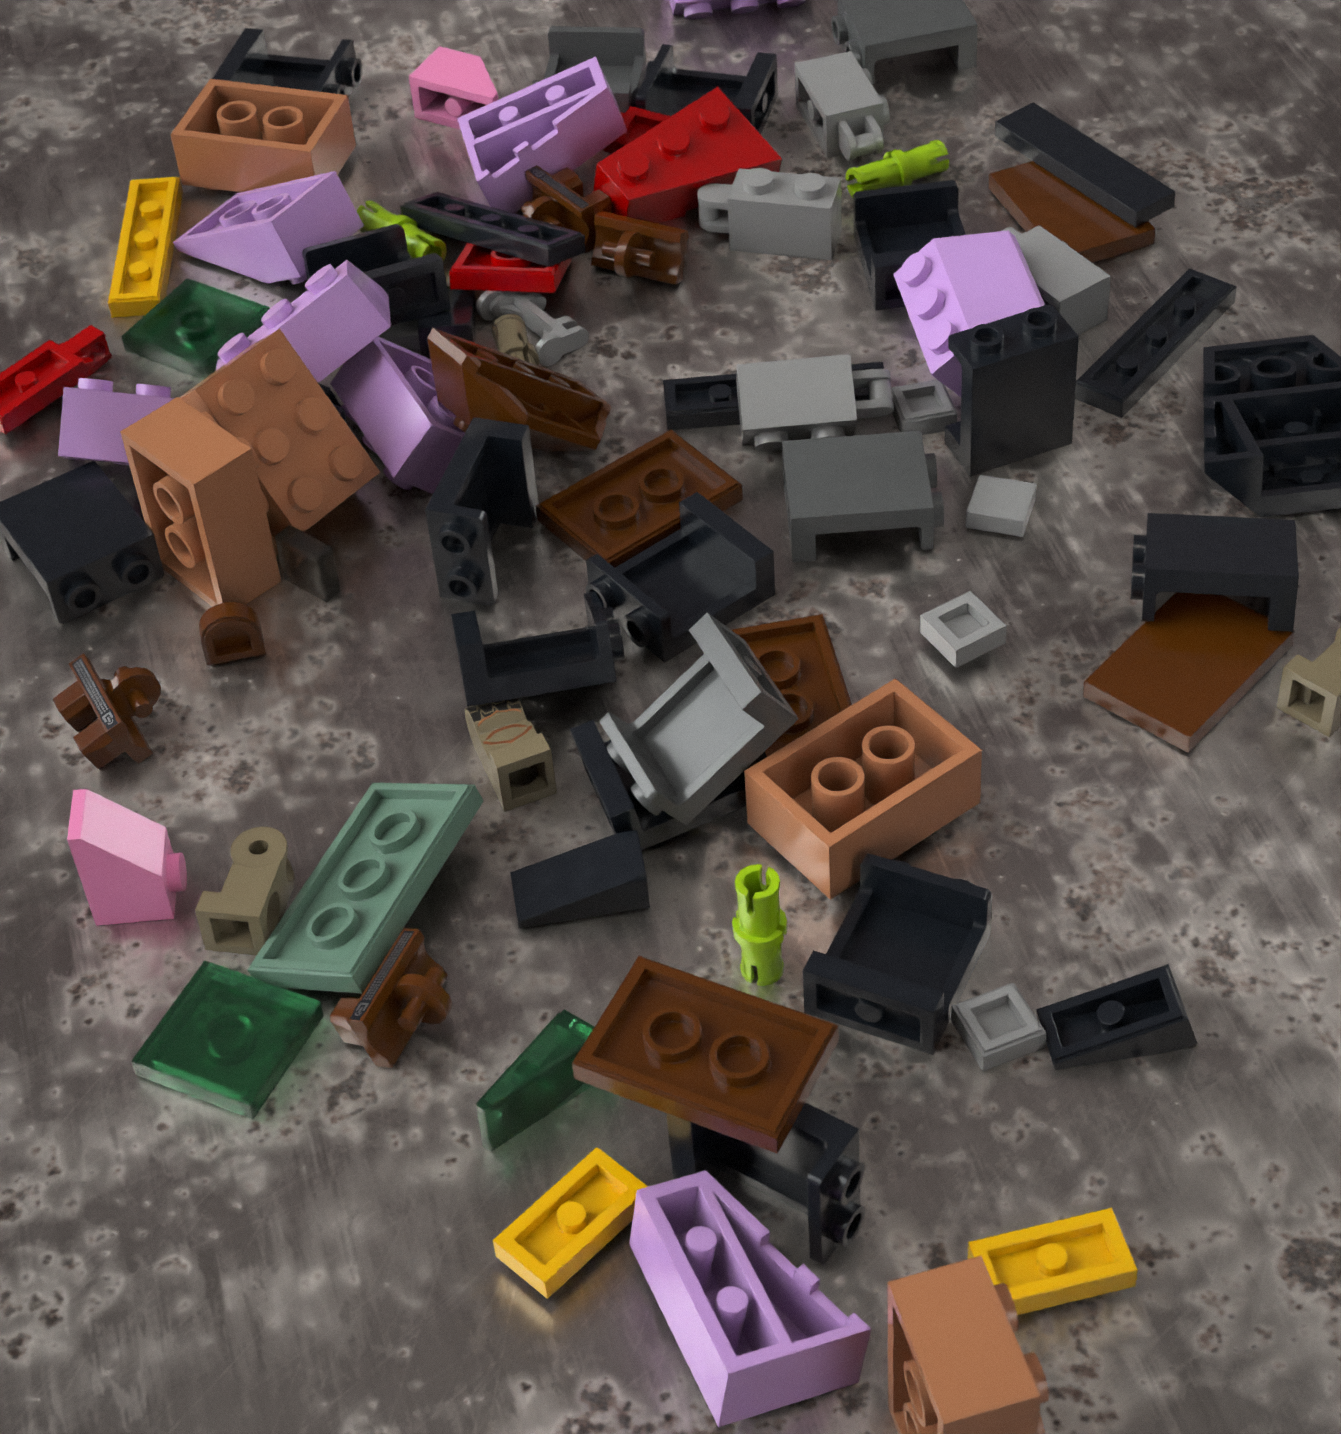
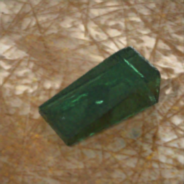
M564 1009L551 1020L476 1103L484 1148L492 1152L592 1087V1085L574 1079L572 1063L595 1026Z

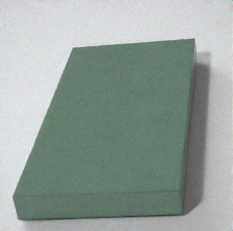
M372 783L248 968V972L256 984L266 987L362 994L484 800L475 784Z

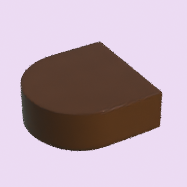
M226 602L211 607L202 615L199 621V632L207 665L266 654L259 617L251 607L238 602Z

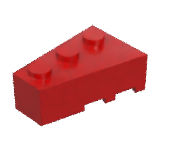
M716 87L596 164L593 192L599 189L610 197L613 214L659 224L685 217L686 211L699 208L697 192L702 186L711 183L733 185L739 168H764L772 172H779L782 158L720 88Z

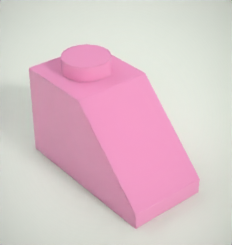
M439 46L409 75L414 115L417 119L460 130L457 118L498 100V93L480 56Z
M88 789L73 790L67 841L96 926L174 919L176 892L186 891L187 869L183 853H173L166 827Z

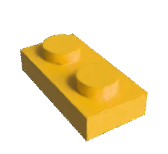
M596 1147L493 1239L495 1255L548 1299L633 1221L636 1192L638 1189L648 1186Z
M1112 1208L968 1242L967 1258L982 1256L993 1285L1005 1283L1008 1287L1017 1315L1136 1287L1138 1269Z

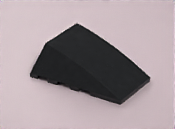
M1314 335L1203 347L1204 473L1259 517L1341 508V356Z

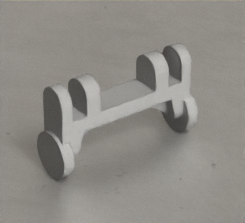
M485 291L477 300L476 311L485 320H494L507 314L521 317L525 325L541 337L535 348L540 364L543 366L554 365L560 360L562 355L583 347L589 339V332L582 326H578L577 322L569 316H563L554 320L543 310L546 306V299L538 292Z

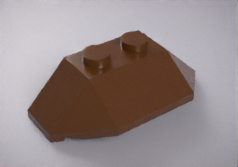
M432 328L427 340L437 399L456 415L453 424L460 430L466 432L473 417L529 425L532 448L544 452L596 450L602 439L607 423L606 419L612 406L579 380Z

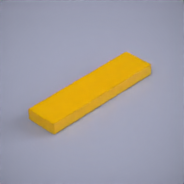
M180 177L130 180L108 299L111 318L159 315L164 313L174 251L173 242L176 239L183 196Z

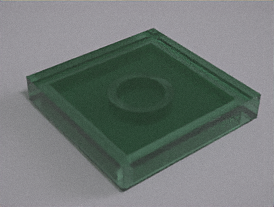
M187 278L121 337L125 351L204 380L216 371L217 361L220 359L217 355L218 351L237 334L244 333L248 337L263 326L261 318L270 307Z
M204 960L131 1062L136 1075L254 1119L324 1017L321 1002Z

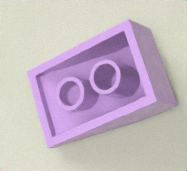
M336 171L237 193L176 239L173 244L178 252L264 283L289 279L291 284H298L307 280L302 255L303 249L352 236L364 225Z

